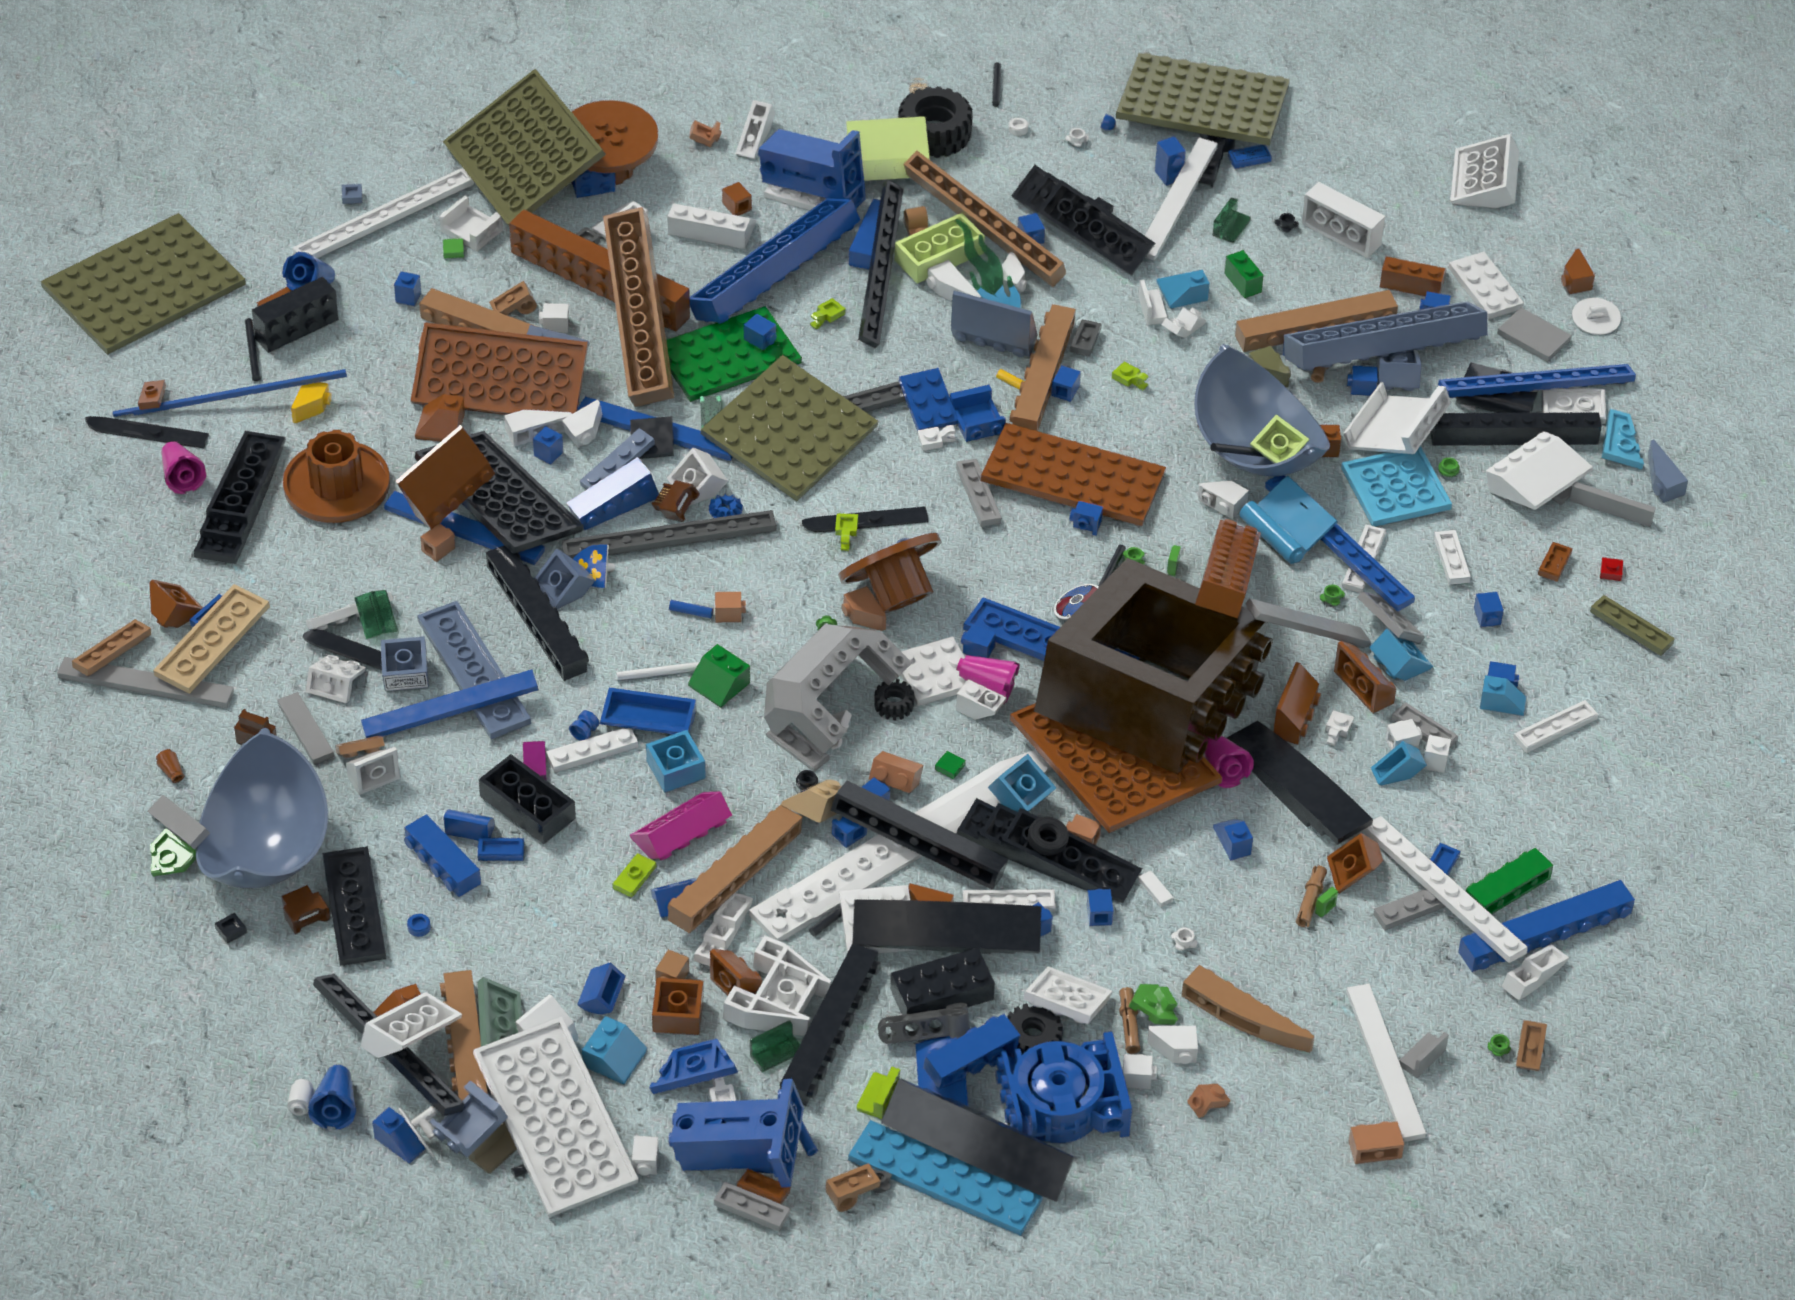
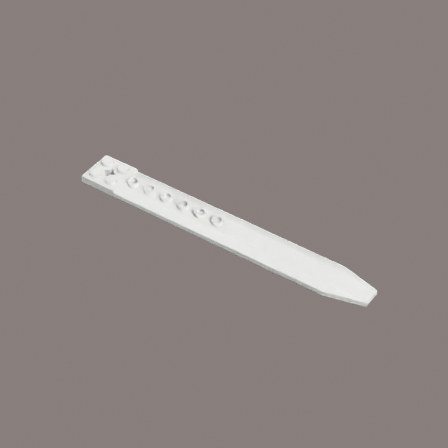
M1037 750L1000 761L918 810L915 814L956 833L976 798L994 807L1000 803L988 789V786L1026 754H1029L1045 774L1052 767ZM878 834L792 887L781 890L751 908L749 916L770 938L782 942L839 907V891L871 888L921 858L922 855ZM777 914H786V918L781 916L777 918Z

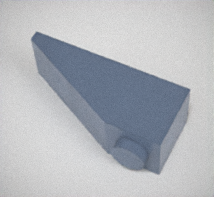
M1654 439L1651 440L1648 450V462L1654 494L1663 503L1684 496L1688 484L1687 478Z

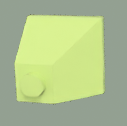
M1275 415L1250 443V446L1273 463H1278L1297 454L1307 444L1309 438L1278 415Z

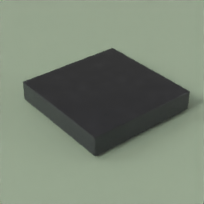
M672 416L630 420L631 435L640 428L654 438L655 444L639 459L674 456Z

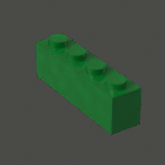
M1533 848L1528 852H1523L1512 862H1506L1497 871L1488 873L1477 883H1471L1465 892L1492 915L1550 880L1553 864L1538 849Z

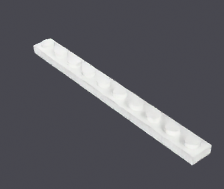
M463 168L456 170L293 247V254L296 252H307L319 258L474 185V181Z
M1382 816L1374 819L1372 825L1363 830L1369 838L1376 841L1380 848L1508 963L1527 954L1528 947Z

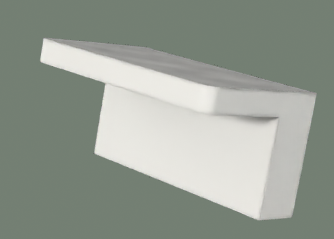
M1140 280L1139 300L1146 325L1162 324L1167 315L1159 289L1147 290L1145 281Z

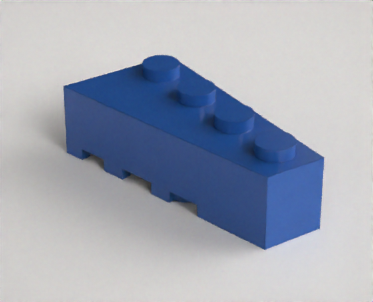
M1005 1014L999 1017H991L984 1025L969 1029L964 1036L952 1038L940 1049L934 1048L926 1054L923 1068L938 1089L944 1088L963 1080L968 1072L975 1075L980 1073L985 1065L989 1064L991 1068L997 1066L996 1056H1000V1051L1006 1050L1008 1058L1014 1057V1049H1017L1020 1034Z

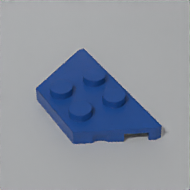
M713 1039L674 1049L669 1055L668 1061L659 1071L661 1077L657 1083L652 1082L649 1088L653 1094L736 1074L738 1070L718 1039Z

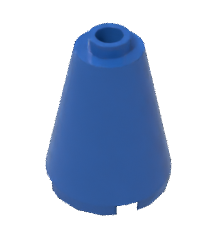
M296 252L294 255L289 256L283 265L282 275L287 282L286 286L291 290L322 276L329 284L335 279L333 267L307 252Z
M333 1065L327 1070L309 1101V1118L321 1128L327 1129L330 1126L335 1127V1130L348 1127L354 1121L356 1105L351 1072L343 1065Z

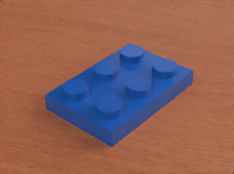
M939 368L899 376L898 381L917 432L918 430L934 427L943 428L958 423V418Z

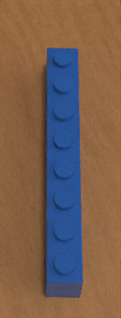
M1618 880L1501 924L1528 947V953L1539 947H1546L1558 940H1566L1577 933H1585L1591 928L1599 925L1603 926L1610 921L1632 914L1635 899L1622 880ZM1476 933L1460 939L1458 953L1471 972L1479 969L1484 970L1490 965L1499 962H1506Z

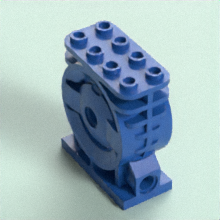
M1113 1031L1103 1033V1040L1084 1042L1081 1046L1069 1042L1052 1041L1028 1048L1023 1055L1020 1049H1014V1057L1008 1058L1006 1050L1000 1051V1056H996L998 1069L995 1070L997 1085L1001 1084L1000 1100L1002 1104H1006L1007 1109H1004L1005 1121L1010 1123L1011 1127L1048 1143L1073 1142L1083 1138L1093 1129L1101 1133L1118 1131L1120 1138L1130 1136L1132 1106ZM1030 1080H1032V1081H1031V1089H1032V1092L1030 1091L1029 1086H1028V1082H1029ZM1085 1084H1086V1085L1089 1087V1089H1088L1087 1093L1085 1094V1096L1083 1097L1084 1092H1085ZM1079 1102L1080 1108L1076 1107V1103Z

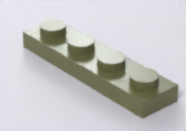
M1605 595L1591 606L1590 612L1660 656L1674 644V637Z

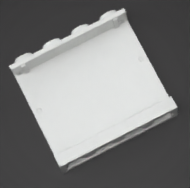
M1380 382L1344 431V438L1349 450L1415 454L1451 404L1446 386H1438L1430 398L1388 396L1384 383Z

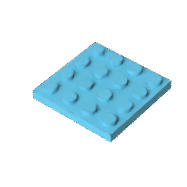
M1421 446L1415 454L1387 452L1342 462L1341 469L1370 524L1374 527L1451 510L1452 502Z

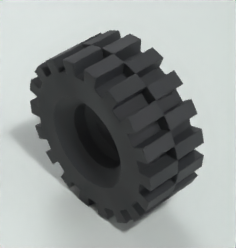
M1028 1003L1023 1004L1022 1009L1017 1006L1014 1008V1013L1010 1011L1007 1015V1018L1020 1034L1017 1049L1021 1050L1022 1055L1028 1048L1038 1044L1062 1041L1063 1024L1061 1023V1018L1059 1015L1055 1016L1051 1010L1047 1011V1008L1029 1007ZM1034 1028L1040 1030L1042 1034L1030 1036L1024 1033V1031Z

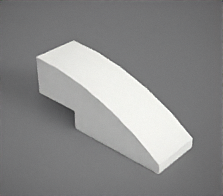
M1551 944L1528 956L1520 967L1508 972L1502 988L1516 999L1521 1000L1550 979L1568 961L1569 957Z

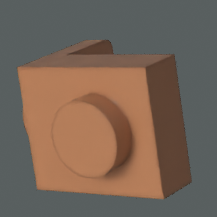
M694 120L691 125L689 138L711 147L713 142H717L721 136V123L717 121L713 127H709Z
M1202 1084L1196 1087L1187 1103L1196 1115L1202 1118L1210 1108L1227 1107L1231 1100L1219 1084Z

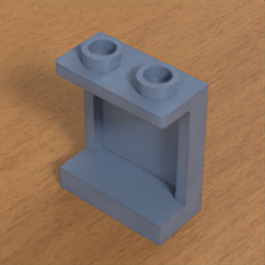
M471 1080L464 1086L469 1095L463 1100L465 1103L463 1112L447 1115L440 1123L435 1119L430 1121L434 1128L432 1133L441 1142L446 1140L448 1142L447 1146L455 1154L460 1152L466 1158L508 1118L501 1105Z

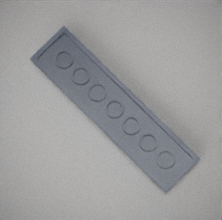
M458 601L417 615L420 626L460 690L505 677ZM518 697L473 710L490 739L531 724V717Z

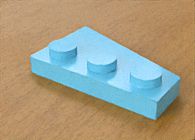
M1610 409L1607 417L1601 458L1642 469L1644 461L1643 458H1640V447L1635 440L1636 432L1631 414Z

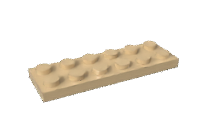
M233 584L153 670L154 676L190 694L270 608L269 601Z

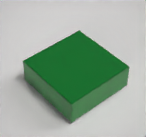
M946 751L935 764V770L954 779L965 767L966 760Z

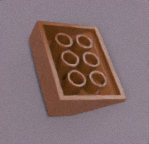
M460 425L398 478L396 483L416 517L430 529H433L452 511L456 510L462 502L472 496L484 483L488 482L495 473L482 452Z

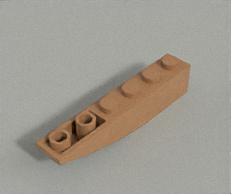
M1198 965L1183 981L1181 996L1217 1019L1245 1033L1284 1047L1308 1053L1313 1050L1315 1036L1310 1031L1301 1028L1289 1018L1275 1012L1270 1006L1257 1001L1249 993L1241 991L1231 982L1215 975L1213 971Z

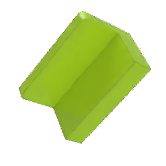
M891 1066L887 1076L873 1072L856 1106V1110L883 1119L897 1082L900 1079V1069Z

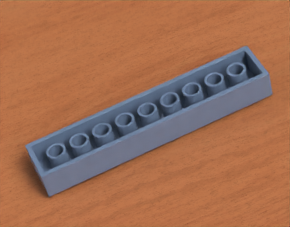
M1466 301L1285 334V359L1304 371L1314 370V367H1331L1335 363L1349 364L1351 360H1369L1373 356L1386 357L1389 353L1402 354L1411 349L1423 350L1427 346L1440 347L1443 346V343H1460L1464 339L1478 340L1481 336L1488 335L1487 311Z

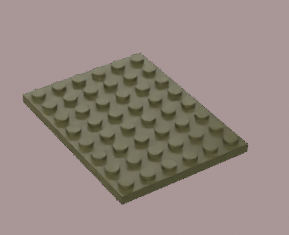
M1138 53L1117 108L1116 119L1270 146L1289 88L1290 79L1282 76L1265 75L1264 73L1247 72L1243 69L1235 70L1225 66L1195 63L1186 59L1178 60L1168 56L1161 57L1151 55L1150 53Z
M536 68L442 141L508 226L523 209L533 213L606 155Z
M179 213L41 281V287L107 355L246 285L245 278Z

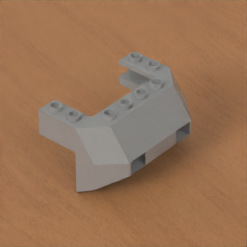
M824 624L767 682L764 718L771 732L775 735H778L789 724L793 723L824 754L838 742L847 730L816 698L858 655L887 685H890L912 662L881 631L853 626Z

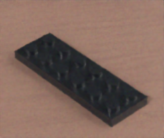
M368 846L322 853L340 966L386 959Z

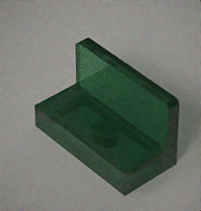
M1231 197L1215 218L1213 236L1235 243L1249 224L1251 217L1237 212L1238 199Z
M386 590L371 591L354 597L366 639L398 631Z
M789 1020L750 1039V1057L761 1072L794 1057L800 1043L793 1035L792 1022Z

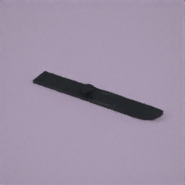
M86 416L85 422L90 428L101 433L165 443L177 442L180 445L203 449L209 437V433L157 424L153 425L99 416Z
M926 506L847 513L858 514L857 529L928 522ZM837 515L806 518L802 520V526L813 532L835 531Z
M309 630L303 634V639L314 646L382 670L380 650L324 630Z

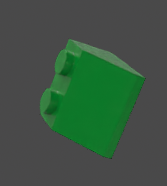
M716 644L702 656L688 682V686L722 708L750 684V665L719 644Z

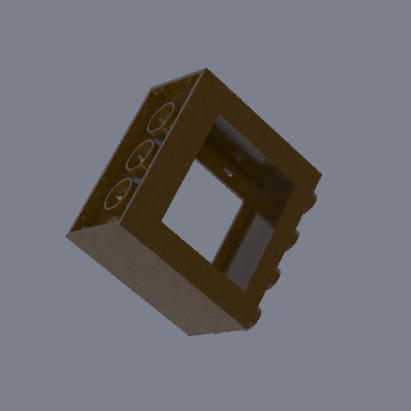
M1127 558L1048 640L1034 712L1178 775L1190 760L1195 763L1200 762L1206 752L1208 739L1218 741L1225 730L1227 717L1237 719L1244 708L1246 696L1255 698L1261 690L1265 674L1257 671L1258 664L1266 660L1273 644V639L1265 635L1268 622L1255 619L1251 612L1243 606L1238 618L1195 605L1199 592L1198 587ZM1119 648L1130 654L1140 657V661L1130 656H1127L1123 653H1120L1115 649ZM1149 661L1172 672H1175L1179 675H1182L1188 678L1189 680L1185 681L1181 678H1178L1174 675H1171L1167 672H1164L1143 662Z

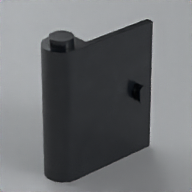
M1470 362L1464 377L1510 374L1512 372ZM1539 390L1495 393L1493 395L1483 394L1472 397L1459 396L1455 398H1457L1456 403L1496 413H1532Z

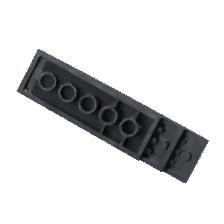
M1035 164L1011 195L1014 200L1030 211L1037 213L1039 217L1131 276L1156 244L1063 180H1059Z
M244 431L206 509V519L200 529V539L194 549V557L232 564L237 563L267 493L286 437Z
M1258 720L1226 737L1250 753L1254 760L1251 772L1306 827L1311 825L1321 836L1327 834L1338 845L1372 825L1373 818L1345 791L1299 751Z
M978 798L975 799L957 829L956 834L1011 861L1086 891L1111 889L1112 900L1124 903L1142 871V868L1068 832L1067 846L1062 852L1050 856L1040 854L1030 846L1028 841L1029 827L1034 820L1040 817L1022 808L1016 812L1000 803L994 807ZM1050 830L1040 832V837L1047 842H1053L1057 839L1055 833Z
M854 899L852 943L863 947L965 952L979 948L981 954H991V952L1039 954L1042 906Z
M904 1079L898 1080L881 1122L937 1150L1055 1202L1059 1198L1075 1158L952 1098H946Z

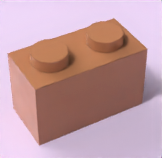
M882 751L873 759L869 779L871 780L875 777L887 786L911 793L919 786L924 765Z
M1384 1121L1379 1124L1370 1125L1360 1124L1350 1128L1348 1141L1355 1164L1402 1159L1404 1142L1398 1121Z

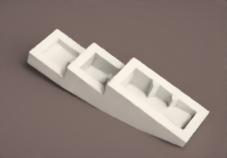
M735 892L720 906L714 914L713 923L704 934L702 944L694 953L693 961L710 966V951L712 949H728L753 902V898Z

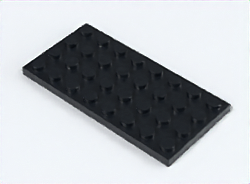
M485 431L469 435L491 465L495 475L461 504L513 554L582 532L583 524ZM435 446L415 451L414 458L419 461Z

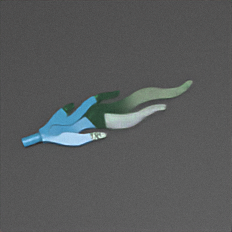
M955 219V223L964 232L965 256L977 269L981 277L982 286L978 284L972 271L969 272L974 289L980 294L981 298L1021 308L1020 294L1015 288L1011 276L1007 277L1010 297L1005 294L1002 264L997 255L984 243L983 236L979 235V246L988 258V262L983 260L977 253L972 232L967 224Z

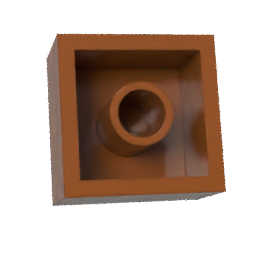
M656 978L652 1010V1032L700 1035L704 1001V980Z

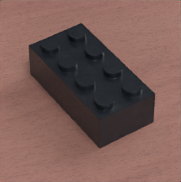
M322 276L253 308L252 317L255 339L269 353L338 321L336 290Z
M512 754L478 779L480 797L543 844L576 819L575 801Z
M979 948L891 972L890 990L901 1014L904 1015L946 1009L948 1005L965 1003L967 1007L992 1001L994 1000L995 982Z

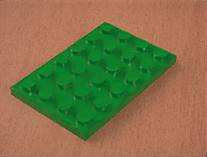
M766 306L731 317L723 323L716 322L666 340L671 375L690 402L757 379L782 355L796 365L802 363V357ZM756 314L776 324L777 338L772 345H769L764 350L744 340V324Z

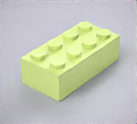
M960 213L895 242V261L918 284L928 278V268L947 260L954 266H957L984 254L985 236L963 213Z

